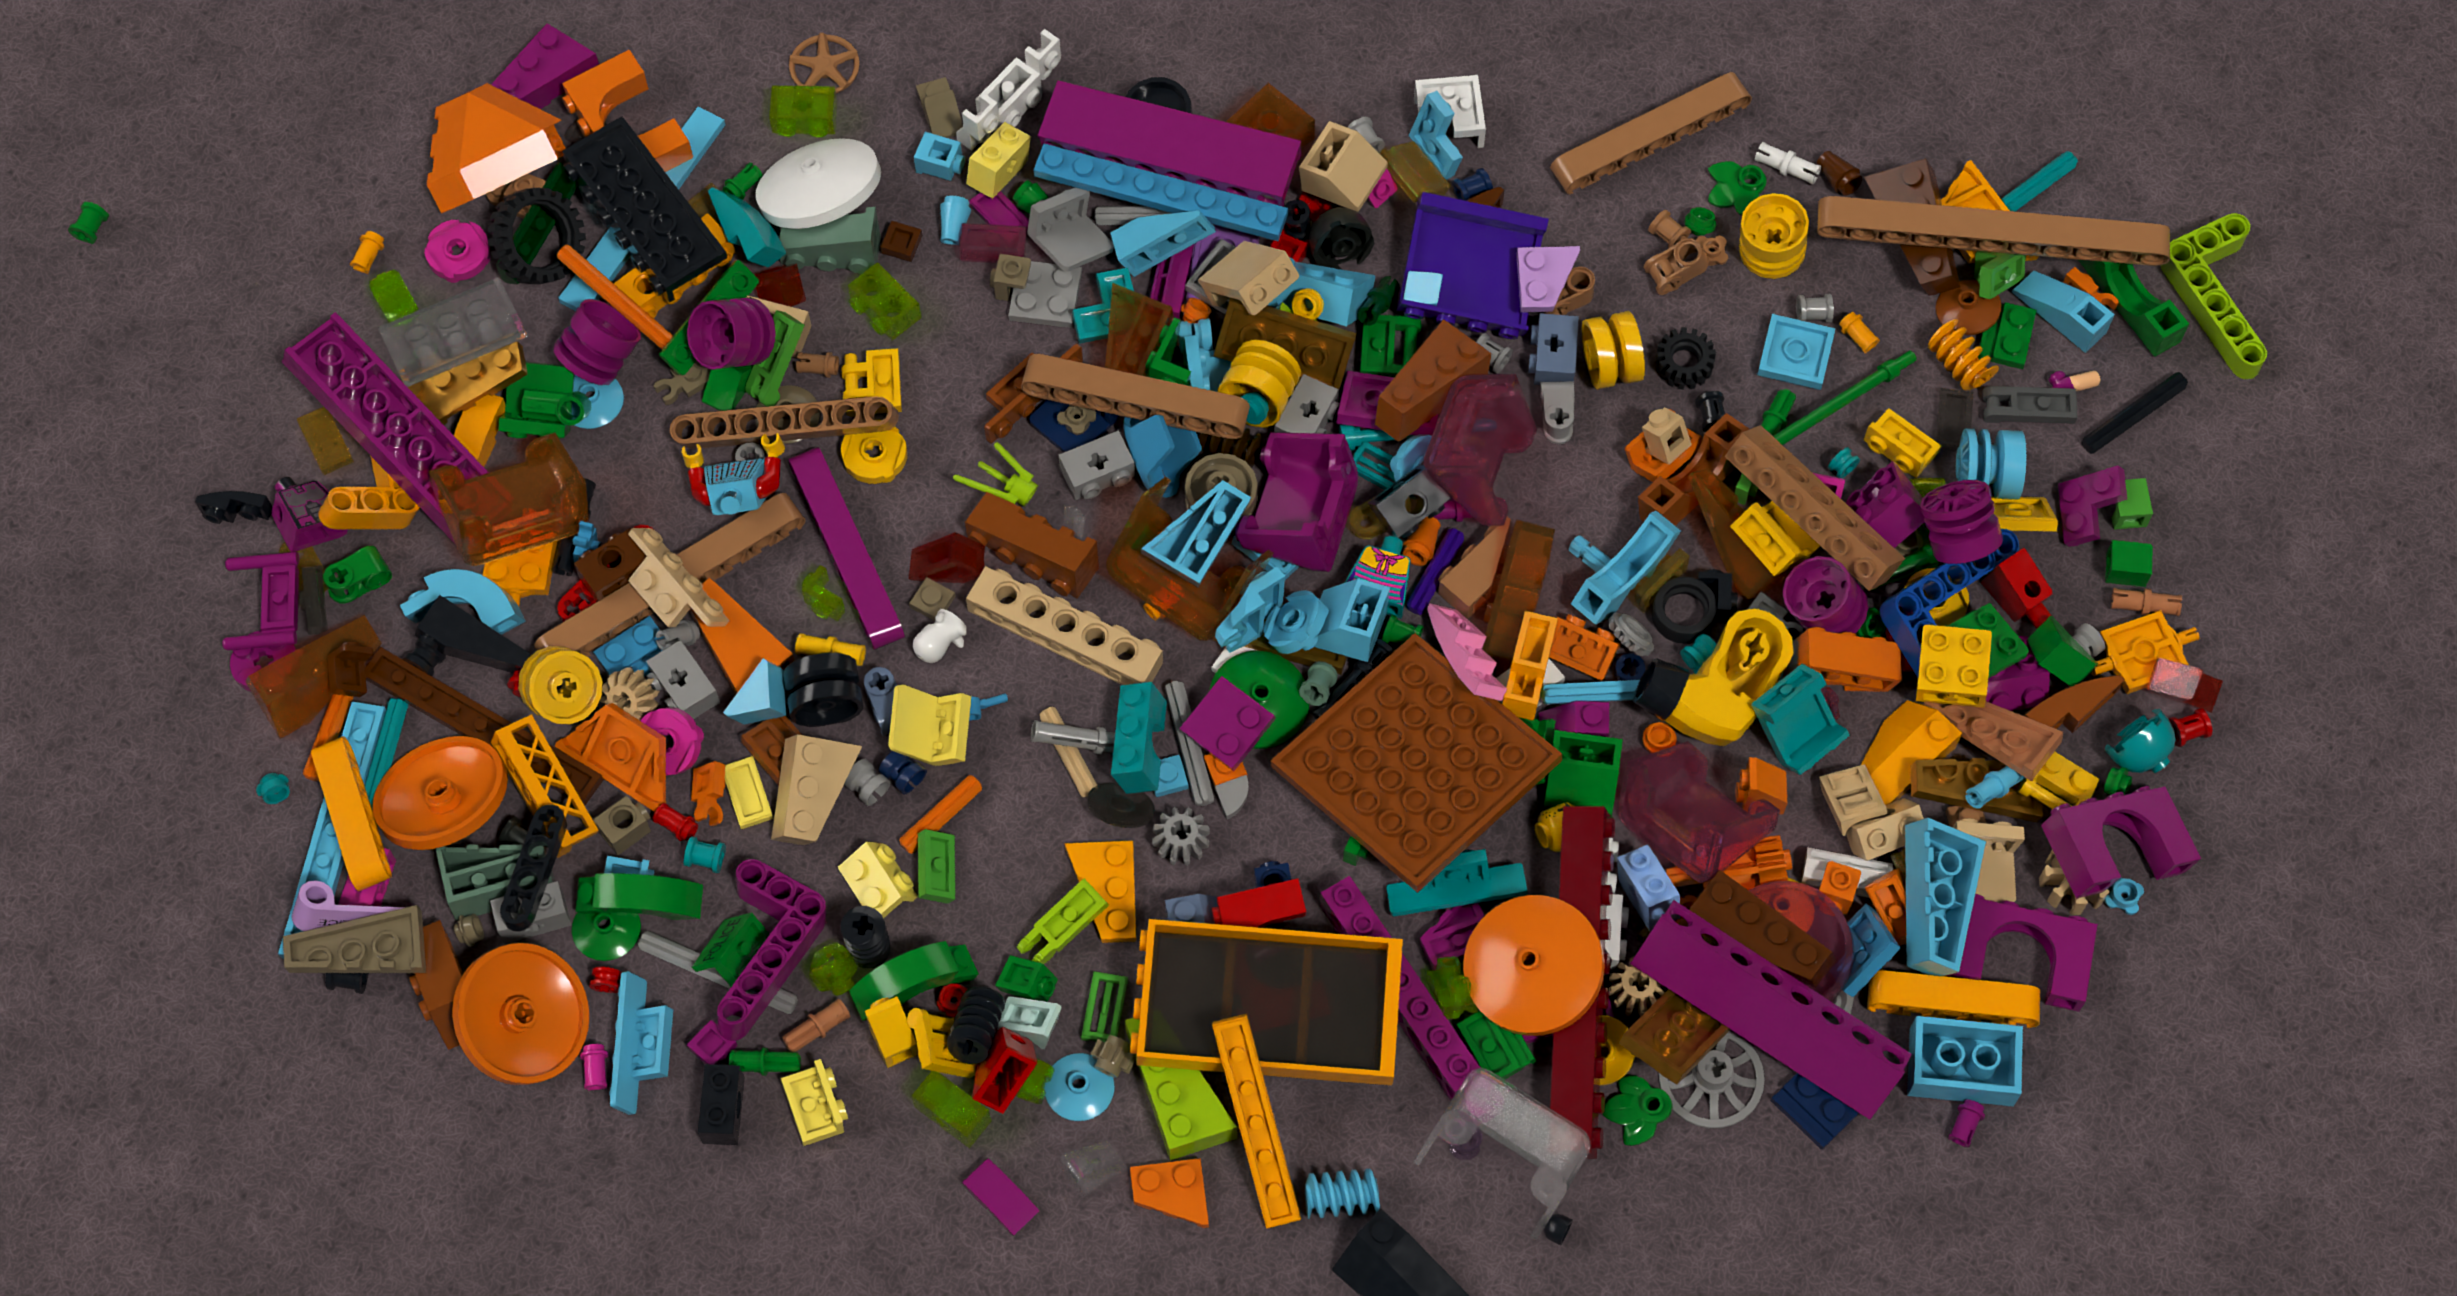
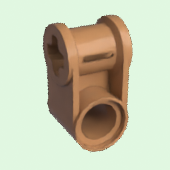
M1686 238L1664 252L1652 256L1645 262L1643 268L1654 279L1657 285V293L1664 295L1677 290L1684 283L1705 272L1709 266V258L1697 240ZM1698 253L1693 261L1685 262L1689 254Z
M1579 266L1573 268L1553 312H1544V314L1566 315L1568 312L1591 302L1594 297V273L1586 267ZM1580 284L1586 286V288L1577 289L1574 286Z

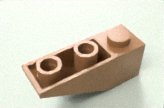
M1508 516L1500 524L1497 522L1492 524L1485 532L1484 539L1477 546L1475 544L1470 545L1463 553L1462 560L1455 567H1447L1438 579V595L1467 619L1491 596L1510 530L1511 519Z

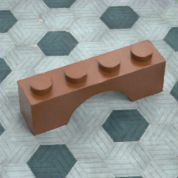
M1729 414L1723 415L1704 434L1696 455L1684 470L1670 479H1664L1659 476L1638 496L1640 520L1644 522L1651 512L1657 511L1676 526L1736 469L1724 456L1741 433L1749 430V428Z

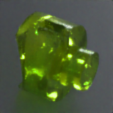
M836 942L814 953L809 977L817 991L831 990L835 996L846 993L853 987L854 982L851 977L856 973L858 966L849 951ZM833 955L835 959L830 961L829 958Z

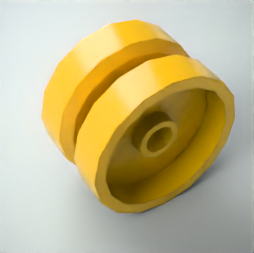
M1630 311L1612 314L1608 324L1601 316L1582 321L1581 331L1584 357L1591 382L1596 390L1615 386L1618 377L1624 384L1644 380L1645 361L1641 336L1635 318Z
M549 646L536 651L525 661L519 673L518 689L523 702L533 713L556 724H573L584 720L596 709L602 697L603 681L598 667L589 657L567 647ZM562 682H563L562 688H560L559 690H557V686L562 685Z

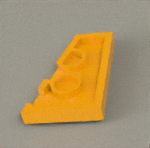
M1133 841L1064 843L1078 882L1085 878L1109 904L1093 920L1101 942H1136Z

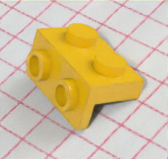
M1890 408L1885 411L1876 423L1872 422L1868 426L1863 440L1872 451L1877 454H1883L1896 463L1902 472L1909 473L1915 478L1920 475L1941 449L1939 443Z

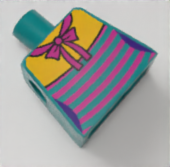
M1386 536L1381 549L1370 545L1364 547L1344 583L1359 578L1390 587L1386 614H1393L1397 618L1402 619L1411 559L1400 555L1403 542L1399 538Z

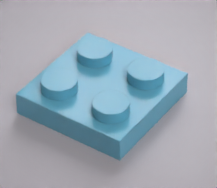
M1772 314L1757 375L1821 390L1835 328Z

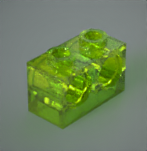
M878 262L848 284L851 307L859 315L865 313L871 319L870 324L872 328L881 336L886 334L893 341L922 318L920 304ZM869 292H878L873 296L866 295ZM892 312L899 313L898 315L893 317L887 316L889 313Z

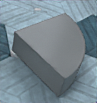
M1247 775L1214 786L1226 819L1235 816L1246 802L1249 791Z

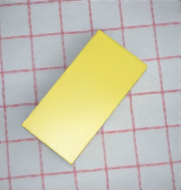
M751 756L727 764L725 766V782L740 828L744 829L774 819L754 757Z

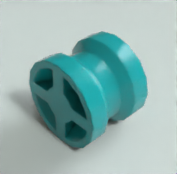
M1700 634L1692 646H1685L1680 651V655L1686 665L1696 674L1702 664L1712 655L1717 644L1706 634Z

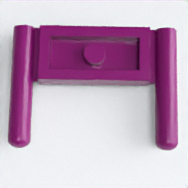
M298 552L228 558L225 561V567L228 571L262 568L260 627L262 634L226 637L222 641V646L225 650L297 644L298 565L300 562Z

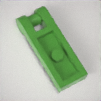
M776 310L773 317L776 332L774 348L765 361L753 366L745 386L746 393L753 398H758L760 403L766 407L775 406L780 399L778 389L805 324L788 313Z

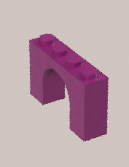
M2145 786L2127 795H2124L2123 792H2117L2099 801L2094 797L2072 807L2069 803L2062 804L2051 810V816L2041 824L2076 899L2103 893L2121 878L2104 842L2103 825L2118 827L2135 839L2156 880L2185 873L2201 860L2165 786L2155 789Z
M1975 894L1960 970L1945 977L1981 980L1988 941L2005 932L2024 933L2037 940L2043 946L2049 958L2050 973L2045 1005L2080 1012L2086 1002L2098 924L2090 923L2081 916L2062 917L2054 915L2048 909L2036 908L2030 910L2021 908L2012 901H2000L1998 903L1985 900L1983 896Z

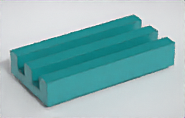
M1362 442L1353 455L1358 476L1386 490L1394 483L1357 464V462L1395 481L1394 472L1390 471L1389 468L1380 463L1377 464L1362 455L1366 452L1390 465L1393 456L1368 442Z

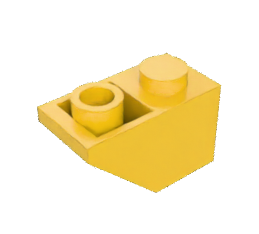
M898 997L879 999L871 1004L870 1009L865 1010L871 1034L887 1068L918 1055L916 1040L911 1028L908 1026L907 1018Z

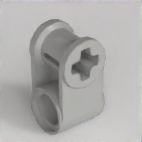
M1574 381L1540 382L1544 435L1553 444H1564L1571 439L1573 434Z

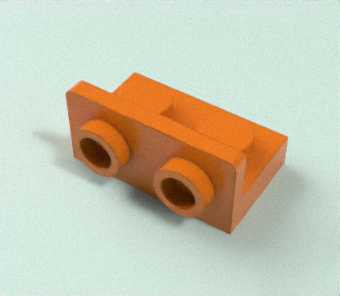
M1568 614L1566 619L1557 617L1558 620L1549 658L1604 681L1616 652L1622 645L1615 641L1614 633L1598 627L1597 632L1591 631L1584 627L1586 621L1571 614Z

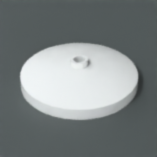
M829 139L815 142L787 154L773 164L758 183L756 201L764 218L776 226L791 229L819 226L845 216L864 203L874 192L880 181L881 167L875 152L863 142L853 139Z

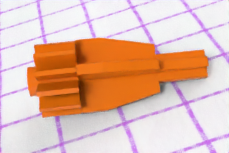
M1780 835L1734 841L1698 855L1699 863L1665 868L1666 874L1675 887L1703 883V889H1705L1717 872L1721 870L1752 892L1788 886L1786 870H1792L1790 850H1783Z

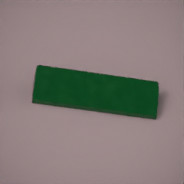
M558 162L543 188L558 191L563 194L562 198L570 200L579 183L577 180L571 182L563 170V164ZM532 205L513 235V241L518 254L529 265L533 262L557 222L547 209L539 205ZM499 259L496 267L501 279L505 283L519 284L520 282L516 281L517 278H510L506 275L508 270H501L497 265L500 262Z

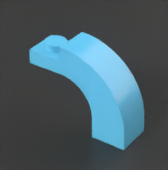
M444 570L424 577L429 589L411 594L408 601L400 605L405 617L417 623L424 618L438 596L441 595L453 604L472 605L476 609L482 623L501 635L526 622L519 606L509 593L487 577L468 570Z

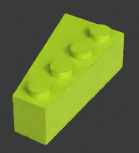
M1159 1009L1154 1010L1150 1052L1189 1055ZM1133 1018L1125 1020L1126 1034L1130 1044L1132 1032L1139 1033L1140 1020ZM1134 1054L1137 1063V1054ZM1137 1065L1170 1161L1237 1139V1126L1199 1070Z

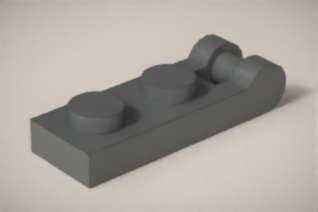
M1989 386L1983 389V401L1987 405V408L1983 410L1986 423L2010 421L2075 424L2078 418L2076 389ZM2009 401V407L2000 406L1999 402Z

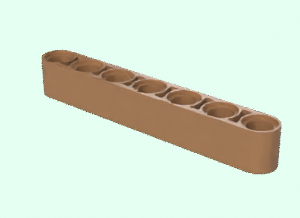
M1729 72L1560 155L1552 162L1550 169L1566 193L1569 195L1573 194V190L1579 187L1583 189L1601 180L1599 177L1605 174L1611 175L1628 167L1626 164L1633 160L1638 162L1654 154L1653 150L1659 147L1664 149L1680 141V137L1686 134L1690 136L1708 127L1707 124L1714 120L1718 122L1735 114L1733 111L1740 107L1745 109L1751 103L1752 96L1737 75Z
M1033 354L1029 357L1021 384V389L1033 397L1143 421L1154 415H1162L1167 426L1226 439H1239L1243 436L1250 409V404L1238 396L1044 354Z
M875 396L684 414L677 416L672 421L670 434L676 442L686 448L697 449L696 444H699L701 448L743 445L751 442L761 443V437L764 434L768 436L770 442H774L776 440V433L779 434L782 441L883 432L891 430L896 426L899 414L891 402L884 397ZM880 407H887L888 415L882 421H875L874 414L876 410ZM848 410H855V419L849 424H843L842 416ZM816 413H823L822 423L817 427H811V417ZM784 416H790L791 424L785 430H779V420ZM752 419H758L759 425L757 430L753 433H747V423ZM720 422H726V431L720 436H715V426ZM688 425H694L693 435L688 439H683V429Z

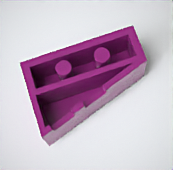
M547 23L491 85L542 109L549 105L551 100L565 92L562 83L599 65L596 53Z

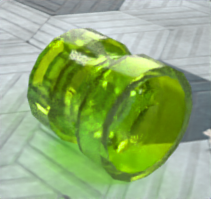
M1037 1059V1065L1016 1094V1097L1034 1104H1042L1046 1094L1044 1083L1051 1081L1055 1069L1044 1061Z

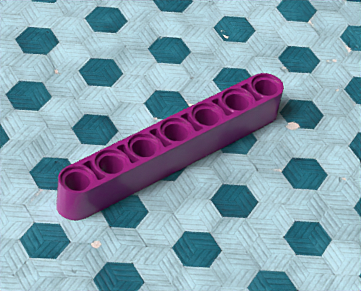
M816 447L788 458L789 466L792 473L796 475L800 491L804 499L808 501L809 510L815 524L821 530V537L829 554L833 556L834 565L841 581L845 582L847 594L854 609H857L862 627L867 637L871 639L873 650L905 638L897 614L820 448Z

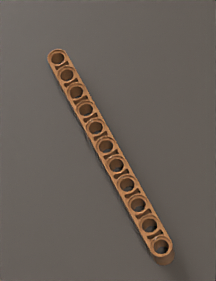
M1828 196L1818 201V234L1826 238L2148 266L2163 265L2170 261V229L2168 226L2161 224Z

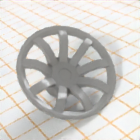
M1729 1031L1717 1043L1716 1049L1709 1051L1691 1070L1692 1073L1684 1077L1677 1085L1672 1081H1668V1078L1663 1077L1659 1073L1660 1088L1670 1096L1673 1104L1672 1110L1685 1121L1704 1128H1724L1744 1120L1756 1108L1764 1090V1070L1758 1054L1743 1037L1732 1031ZM1729 1039L1738 1044L1745 1052L1736 1058L1730 1059L1724 1053L1727 1040ZM1751 1059L1756 1079L1741 1077L1734 1073V1069ZM1695 1084L1697 1088L1685 1105L1681 1107L1675 1100L1671 1090ZM1732 1084L1755 1088L1753 1096L1746 1106L1733 1092ZM1704 1093L1709 1094L1710 1119L1700 1118L1690 1113ZM1723 1093L1727 1101L1738 1113L1719 1119V1094Z

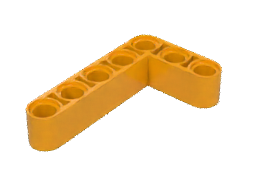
M371 457L377 487L333 488L323 502L318 517L324 526L331 529H404L410 525L420 507Z

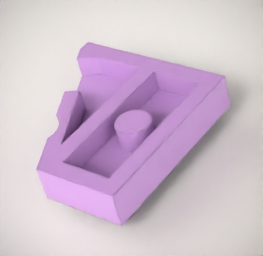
M1580 246L1522 247L1517 249L1520 312H1553L1574 263L1579 256Z

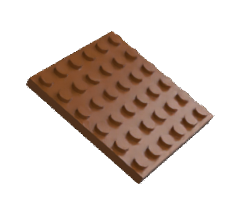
M1414 633L1270 761L1271 767L1418 893L1562 761V753L1498 700L1474 695L1460 680L1448 660Z

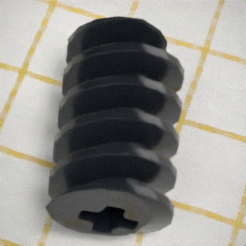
M857 906L850 909L841 921V932L846 950L857 966L875 968L881 965L890 953V940L882 915L872 907Z
M982 986L973 987L965 991L961 997L957 1014L954 1017V1022L947 1037V1047L953 1057L962 1063L978 1064L985 1061L989 1056L988 1051L992 1048V1041L995 1038L999 1021L1002 1018V1012L1005 1009V1000L996 990Z

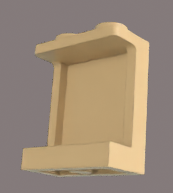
M1243 241L1201 276L1198 282L1213 306L1220 307L1229 298H1234L1243 303L1250 315H1256L1299 278V274L1286 251Z

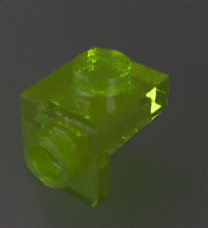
M820 565L814 573L810 572L802 583L804 601L811 606V610L817 616L823 619L831 617L839 621L845 613L843 599L824 588L829 581L827 569Z

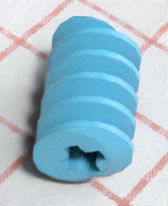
M1365 1169L1363 1179L1360 1178L1357 1170H1352L1348 1181L1344 1173L1338 1171L1334 1182L1329 1173L1324 1172L1322 1173L1320 1183H1318L1314 1173L1308 1174L1305 1184L1307 1218L1310 1219L1312 1209L1316 1208L1320 1218H1324L1327 1207H1330L1334 1217H1338L1341 1206L1345 1207L1349 1216L1353 1215L1355 1205H1359L1363 1215H1367L1369 1204H1373L1376 1212L1380 1210L1377 1179L1372 1170Z

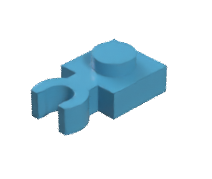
M580 520L578 535L573 538V545H576L573 552L574 563L586 551L595 550L601 546L602 543L598 541L597 530L594 528V524Z

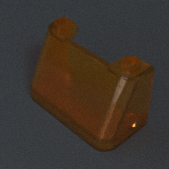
M556 433L534 439L526 448V462L465 480L462 471L457 466L452 465L429 471L430 484L464 563L470 566H478L578 534L580 520L588 522L586 481Z

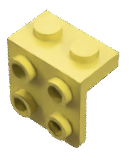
M904 684L897 685L894 688L888 742L890 750L933 766L965 762L971 696L958 693L936 697Z

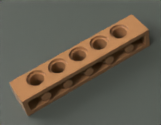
M1761 425L1742 432L1724 456L1835 560L1842 563L1848 572L1869 591L1886 583L1905 560L1894 547Z

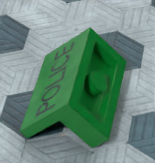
M752 912L725 919L692 968L695 972L715 968L729 986L732 987L770 933Z

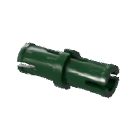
M1385 276L1381 279L1377 288L1370 290L1367 294L1366 303L1359 309L1357 314L1361 323L1367 317H1370L1366 325H1373L1378 320L1380 314L1389 309L1393 296L1397 294L1400 288L1395 278L1388 285L1391 276Z

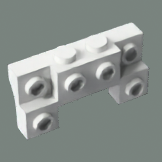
M1046 29L1041 32V48L1035 51L1028 46L1025 49L1026 64L1016 57L975 99L977 115L975 116L967 109L962 113L963 127L956 132L957 141L961 142L971 151L979 143L985 142L991 132L996 131L1004 122L1016 127L1022 115L1029 108L1035 107L1041 100V80H1045L1050 75L1052 69L1058 65L1061 59L1060 39Z

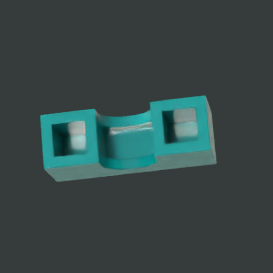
M1152 682L1120 686L1111 775L1126 794L1156 791L1159 786L1161 760L1153 747L1152 732L1164 731L1167 701Z

